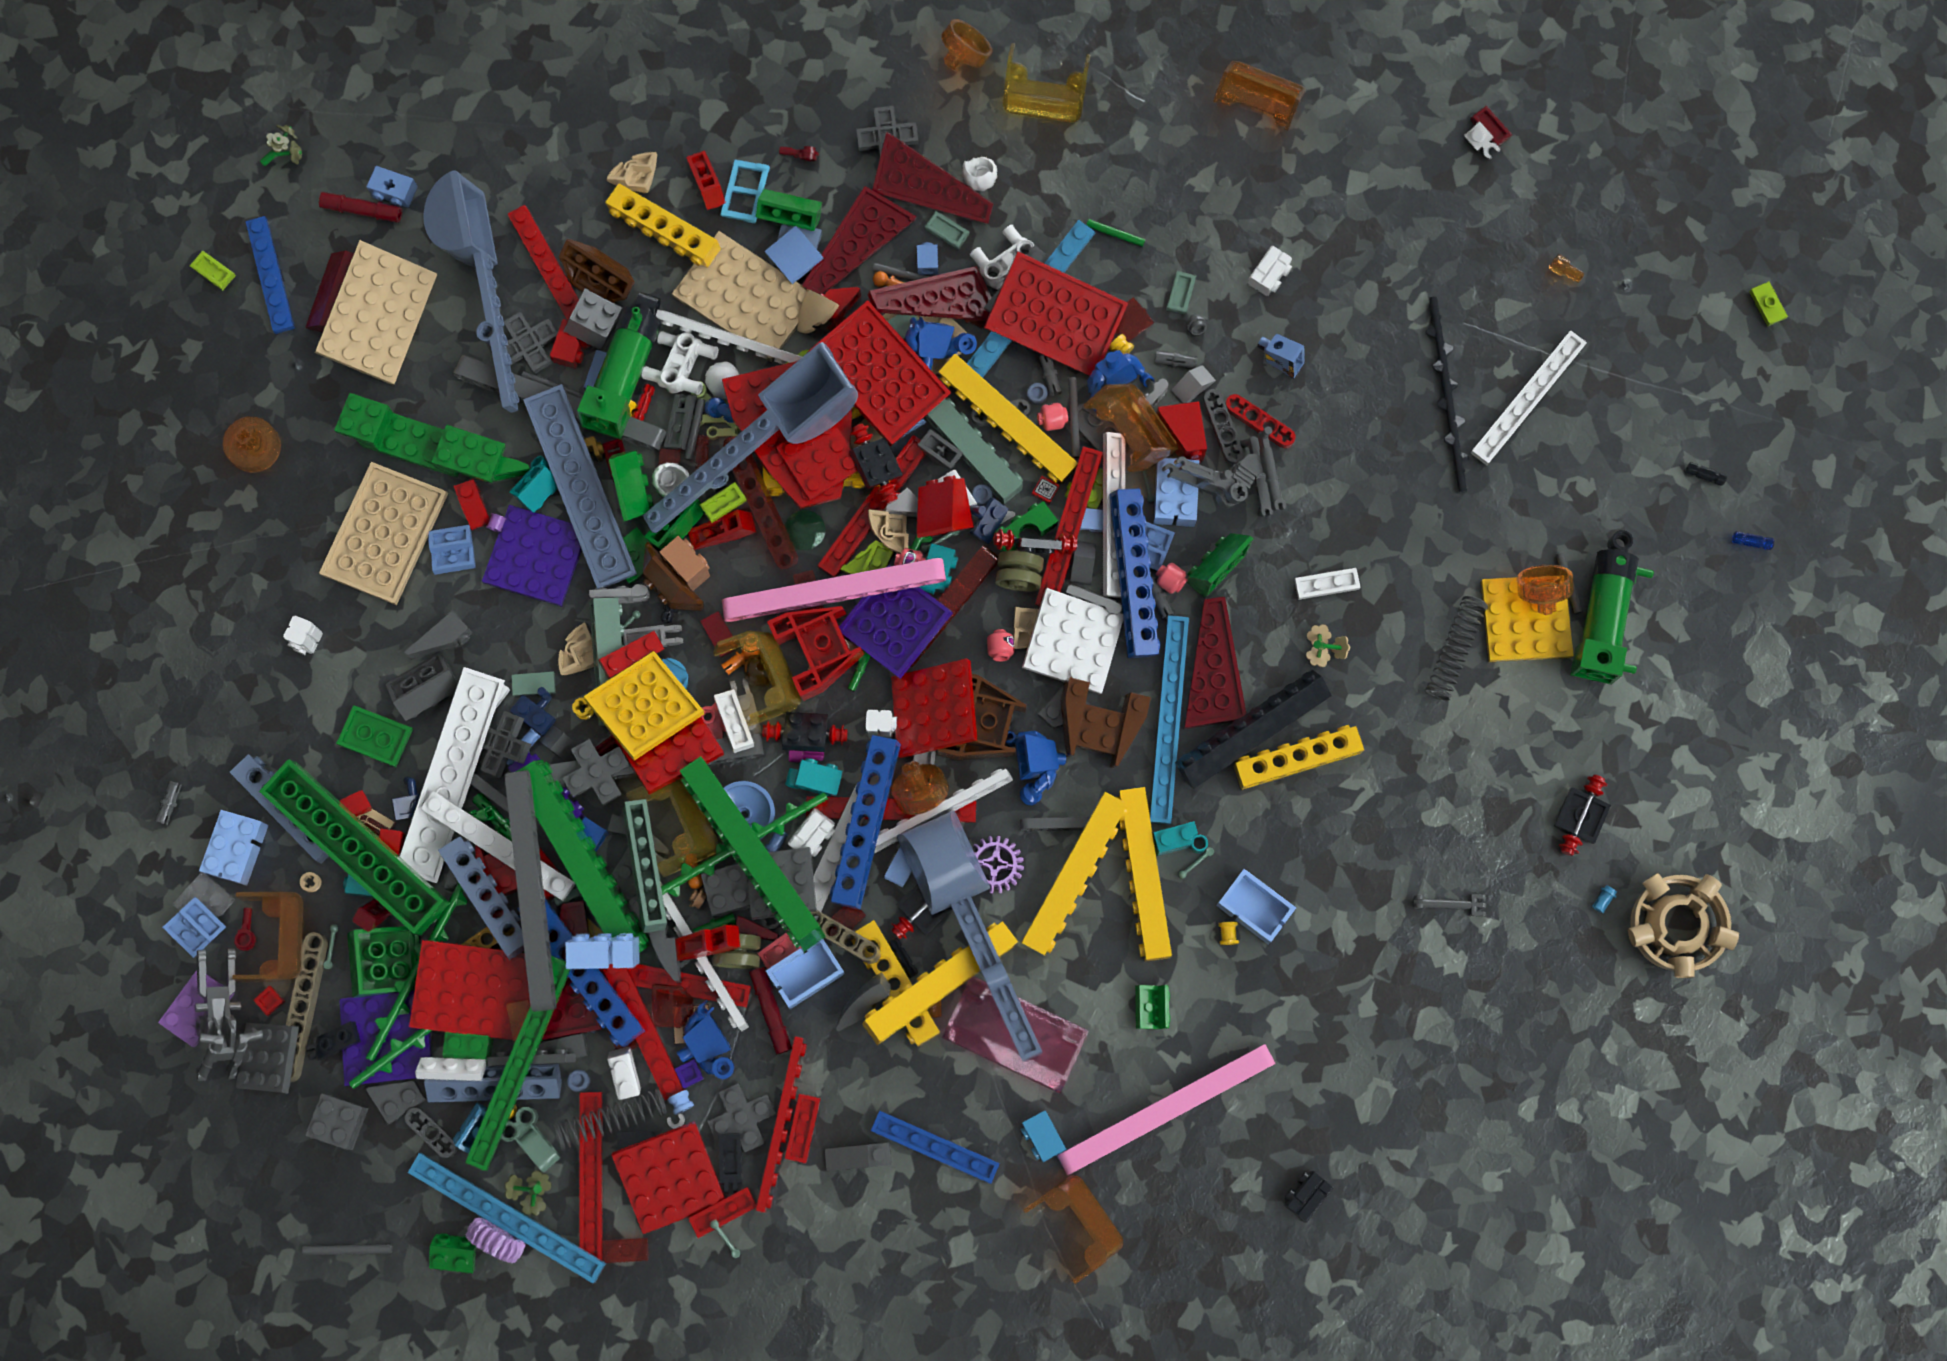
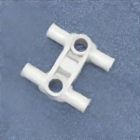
M1009 225L1003 230V234L1013 246L993 260H989L980 247L970 253V256L980 267L979 270L984 277L985 283L997 290L1002 286L1016 252H1021L1024 249L1030 251L1034 246L1033 242L1025 237L1022 238L1013 225ZM990 272H996L998 275L996 277H990L988 274Z
M661 331L658 335V344L670 346L672 350L663 370L660 371L645 366L642 371V378L657 382L660 387L666 388L670 393H678L684 390L700 395L703 389L702 382L690 380L688 377L697 357L701 355L715 360L719 351L718 347L702 343L700 339L694 338L691 333L685 332L676 336Z

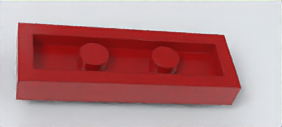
M652 631L604 656L598 662L607 678L610 679L654 651L657 654L663 651L664 647L655 631Z
M799 1094L785 1159L807 1164L821 1098Z
M746 1187L688 1219L697 1237L701 1238L716 1230L710 1226L712 1220H717L719 1227L757 1208V1204L749 1188Z

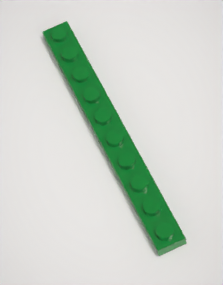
M551 956L557 1004L571 969H566L565 960ZM530 1006L465 1163L484 1171L488 1170L554 1009L533 1012Z

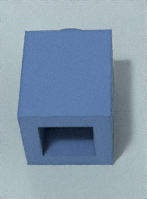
M926 242L917 245L918 274L938 275L937 244Z

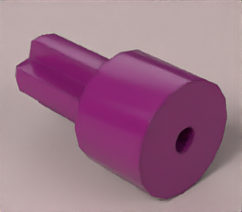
M789 750V762L800 763L801 760L806 758L822 761L824 760V752Z

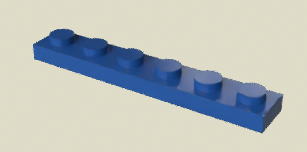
M263 216L245 221L272 330L275 334L293 330L295 327L268 220Z
M879 1111L871 1129L876 1134L990 1184L1000 1164L882 1111Z

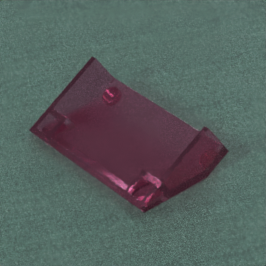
M974 976L970 978L942 1038L1060 1094L1089 1030L1017 997L1043 1052L1022 1062L987 983Z

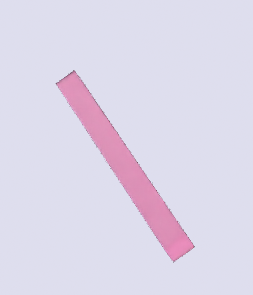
M935 558L728 597L721 600L724 621L745 620L946 581L943 559Z
M1264 1044L1057 1155L1064 1171L1069 1175L1276 1063Z

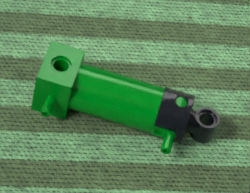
M640 292L637 296L635 307L624 308L593 387L587 385L577 409L583 428L617 439L622 438L631 416L630 400L662 326V322L656 316L657 310L660 309L661 298Z
M1626 530L1617 531L1608 540V549L1597 552L1582 642L1575 647L1570 676L1612 685L1622 677L1623 672L1636 673V666L1625 664L1627 648L1622 647L1632 588L1636 583V577L1638 575L1652 578L1654 571L1638 567L1639 558L1628 553L1629 548L1633 544V537ZM1616 539L1622 540L1624 547L1619 546Z

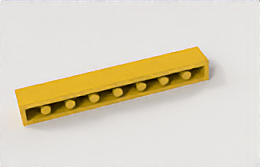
M954 354L939 371L940 381L947 387L953 386L957 390L955 394L963 401L967 399L972 403L970 407L977 414L982 412L987 417L986 422L993 428L999 427L1003 431L1001 435L1009 442L1013 440L1018 444L1016 448L1023 455L1028 453L1033 458L1032 463L1039 469L1045 468L1049 472L1047 476L1053 482L1059 481L1062 484L1076 469L1078 464L1076 460L958 355Z
M1145 787L1120 790L1119 796L1116 798L1127 803L1126 809L1129 810L1123 821L1119 820L1120 830H1124L1125 833L1122 845L1123 850L1128 852L1129 858L1125 860L1126 870L1131 872L1132 880H1129L1130 893H1134L1135 896L1132 908L1133 913L1138 915L1139 921L1135 923L1137 936L1141 935L1142 944H1139L1140 957H1144L1145 962L1171 958V946Z
M1107 792L1103 793L1022 940L1023 944L1044 956L1046 952L1051 953L1056 944L1053 940L1057 933L1061 934L1067 924L1064 922L1067 914L1072 915L1077 906L1074 903L1078 895L1082 896L1087 888V885L1084 884L1088 876L1092 878L1098 868L1095 865L1097 859H1102L1107 852L1108 847L1105 845L1108 839H1114L1118 832V828H1116L1118 821L1125 819L1129 811L1126 809L1127 803Z
M1003 921L998 925L993 923L986 928L999 957L1018 943ZM967 946L965 949L959 947L951 954L952 958L947 962L945 959L941 960L934 966L935 970L930 974L927 971L917 978L918 982L911 986L909 983L899 991L901 995L895 999L893 996L889 997L882 1003L884 1007L878 1011L873 1009L864 1016L866 1020L862 1025L877 1045L981 971L970 946Z

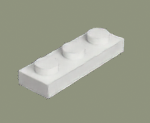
M1356 568L1294 579L1298 600L1354 591L1361 588Z
M735 690L714 695V700L733 753L754 747V742Z
M421 1057L415 1072L416 1078L482 1081L486 1069V1060Z

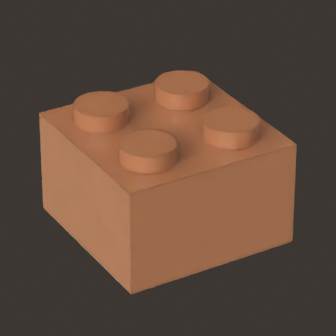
M677 536L660 551V555L694 591L710 577L708 571L710 567L700 553L696 555L694 547L686 538L682 540Z

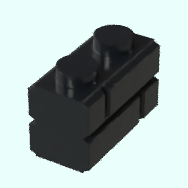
M1310 1171L1309 1174L1304 1172L1298 1180L1300 1183L1296 1190L1291 1189L1284 1198L1287 1201L1284 1206L1305 1223L1308 1222L1334 1189L1333 1186L1314 1171Z

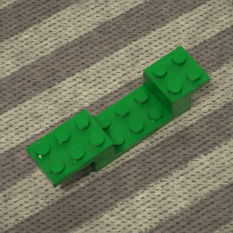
M352 393L348 395L334 430L338 434L356 439L364 448L458 478L460 473L488 483H492L506 448L505 443L447 424L445 429H441L395 414L386 404Z

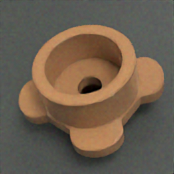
M699 888L698 891L695 889L688 899L690 907L694 906L698 909L701 907L707 897L706 893L703 892V888Z

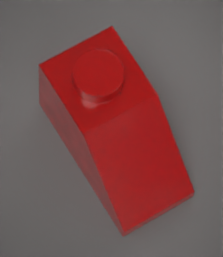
M858 287L829 289L825 294L822 293V296L839 305L828 321L836 326L860 299L861 289Z
M562 319L550 358L553 363L576 369L578 363L581 364L584 352H582L583 350L577 338L564 332L568 321Z
M474 479L455 485V492L471 530L488 525L490 517L479 487Z

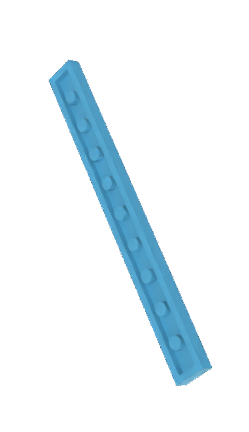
M1078 220L1044 264L1065 273L1095 235V231ZM991 332L967 364L983 378L1011 343V340Z
M1168 615L1150 809L1151 823L1171 825L1176 774L1175 762L1177 761L1189 617Z
M422 1153L418 1154L408 1171L409 1174L591 1283L596 1282L606 1264L604 1261Z

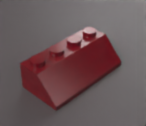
M340 251L331 253L305 326L306 329L323 333L353 258V252Z

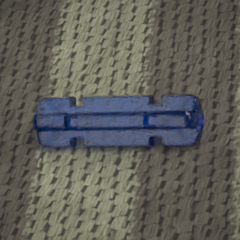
M1736 531L1732 536L1733 543H1743V545L1757 548L1763 547V549L1771 550L1775 543L1774 538H1764L1760 535L1744 534V532Z

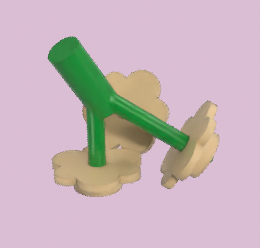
M1326 625L1312 626V631L1307 633V639L1311 641L1314 647L1306 653V658L1310 660L1312 666L1325 667L1327 665V661L1331 658L1328 654V649H1332L1337 659L1347 658L1350 645L1346 636L1336 637L1335 643L1328 644V639L1331 638L1328 627Z

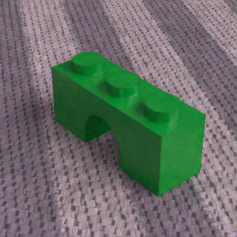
M1043 501L1040 504L1034 503L1027 509L1028 512L1023 516L1017 515L1011 520L1009 526L1006 528L1002 526L999 529H1002L1003 533H1007L1010 529L1016 538H1020L1019 535L1023 530L1032 529L1040 537H1043L1057 527L1058 520ZM1002 546L999 551H1015L1016 547L1006 550V547Z

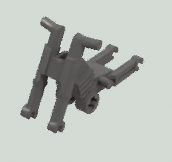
M1269 426L1257 434L1258 438L1252 436L1249 439L1240 441L1242 448L1249 447L1250 454L1241 458L1229 470L1224 472L1215 471L1188 461L1185 457H1179L1174 461L1175 465L1178 463L1182 464L1179 468L1171 463L1162 468V471L1170 470V473L1167 474L1168 478H1173L1217 494L1216 501L1221 508L1227 509L1244 501L1248 496V489H1250L1254 480L1260 505L1258 510L1259 517L1270 516L1273 514V511L1286 508V502L1281 497L1279 477H1277L1273 452L1269 443L1268 436L1272 433V428Z
M234 948L226 950V986L206 987V951L197 950V994L204 999V1003H195L194 1009L195 1012H204V1016H197L196 1032L197 1036H199V1042L209 1044L201 1066L196 1068V1073L198 1074L197 1081H206L212 1064L222 1060H230L226 1071H228L227 1079H237V1069L247 1049V1042L263 1039L262 1030L239 1034L236 1040V1019L233 1014H230V1010H240L241 1002H230L229 998L235 991L236 951Z

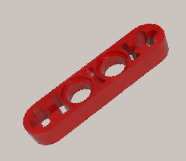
M1232 394L1227 398L1225 404L1229 414L1258 433L1264 430V423L1270 422L1274 425V430L1268 436L1269 440L1281 448H1290L1293 445L1296 435L1292 429L1240 395ZM1238 401V407L1232 408L1231 402ZM1246 406V408L1243 411V414H1240L1241 409H1243V407ZM1254 411L1257 414V419L1249 420L1246 417V413ZM1278 428L1281 429L1277 437H1275L1274 435ZM1286 434H1288L1290 436L1289 440L1283 442L1282 436H1286Z

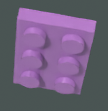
M197 970L158 1022L192 1047H196L199 1043V1036H197L196 1032L197 1016H204V1012H195L194 1009L195 1003H204V999L197 994ZM206 974V987H223L221 983Z

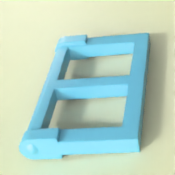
M735 159L725 195L726 204H723L721 217L756 223L757 200L765 187L770 166ZM739 168L762 172L758 190L734 186ZM733 192L756 197L751 215L728 210Z

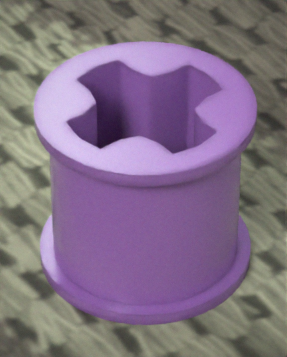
M491 513V518L486 528L498 533L502 532V527L507 519Z

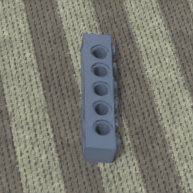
M248 754L230 773L315 861L322 864L329 855L316 843L312 842L304 832L259 792L275 773L272 770L268 772L264 768L266 766L265 762L258 756L254 758ZM261 773V780L254 783V777Z
M460 836L438 850L507 958L511 960L524 951L522 929L517 923L520 921V918L514 909L509 911L506 904L509 902L503 892L498 894L494 887L497 886V883L491 874L486 876L483 870L486 867L480 857L475 859L472 855V852L475 850L468 840L464 842ZM463 858H468V859H469V862H468L467 865H465V866H460V865H459V861H460L461 859H463ZM473 876H481L479 882L470 883V879ZM485 893H492V897L488 901H482L481 897ZM495 911H504L502 917L498 919L493 918ZM507 928H515L513 935H504Z
M559 1064L531 1065L517 1100L559 1098L562 1085ZM486 1066L482 1081L425 1079L428 1102L489 1101L494 1095L505 1066Z

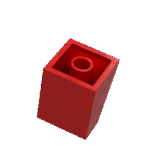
M1199 401L1158 407L1155 423L1177 456L1185 457L1188 460H1199L1200 464L1204 460L1207 444Z
M953 475L943 477V482L938 483V479L926 481V486L918 487L917 538L974 527L964 478L956 479V476Z

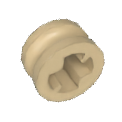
M307 872L301 876L300 886L303 890L315 892L321 887L322 881L317 874ZM312 877H314L313 881L315 882V885H310L308 888V883L306 882V880L308 878L312 879Z

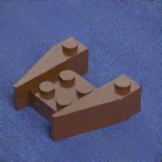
M972 674L977 741L938 749L937 755L954 760L1015 756L1016 749L1007 747L1005 744L1014 710L1025 713L1027 705L981 676Z
M1069 677L1064 682L1060 700L1066 757L1074 756L1077 747L1112 756L1110 767H1117L1147 718L1151 697L1132 692L1126 694L1122 712L1120 713L1086 704L1090 682Z

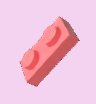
M785 933L761 950L758 955L766 968L769 969L801 947L796 948L787 933Z

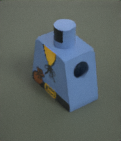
M1276 334L1272 340L1262 337L1258 342L1257 348L1265 351L1267 363L1292 378L1296 377L1305 363L1303 345L1279 334Z

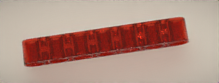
M736 436L727 437L723 442V447ZM752 454L745 458L747 461L746 469H741L739 463L733 468V471L776 565L781 569L792 568L798 563V555ZM751 477L756 481V486L753 489L748 484ZM759 497H762L765 502L762 508L757 505ZM767 516H771L773 519L771 527L766 524ZM776 535H779L782 538V543L780 546L776 545L774 542V538ZM784 554L790 556L791 561L788 565L783 562Z
M985 545L978 550L937 600L951 610L953 614L910 666L911 668L919 661L998 564L999 556Z

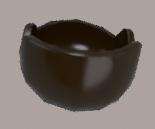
M752 655L746 660L744 675L747 682L753 686H768L770 680L764 676L763 671L766 670V667L761 664L760 655Z

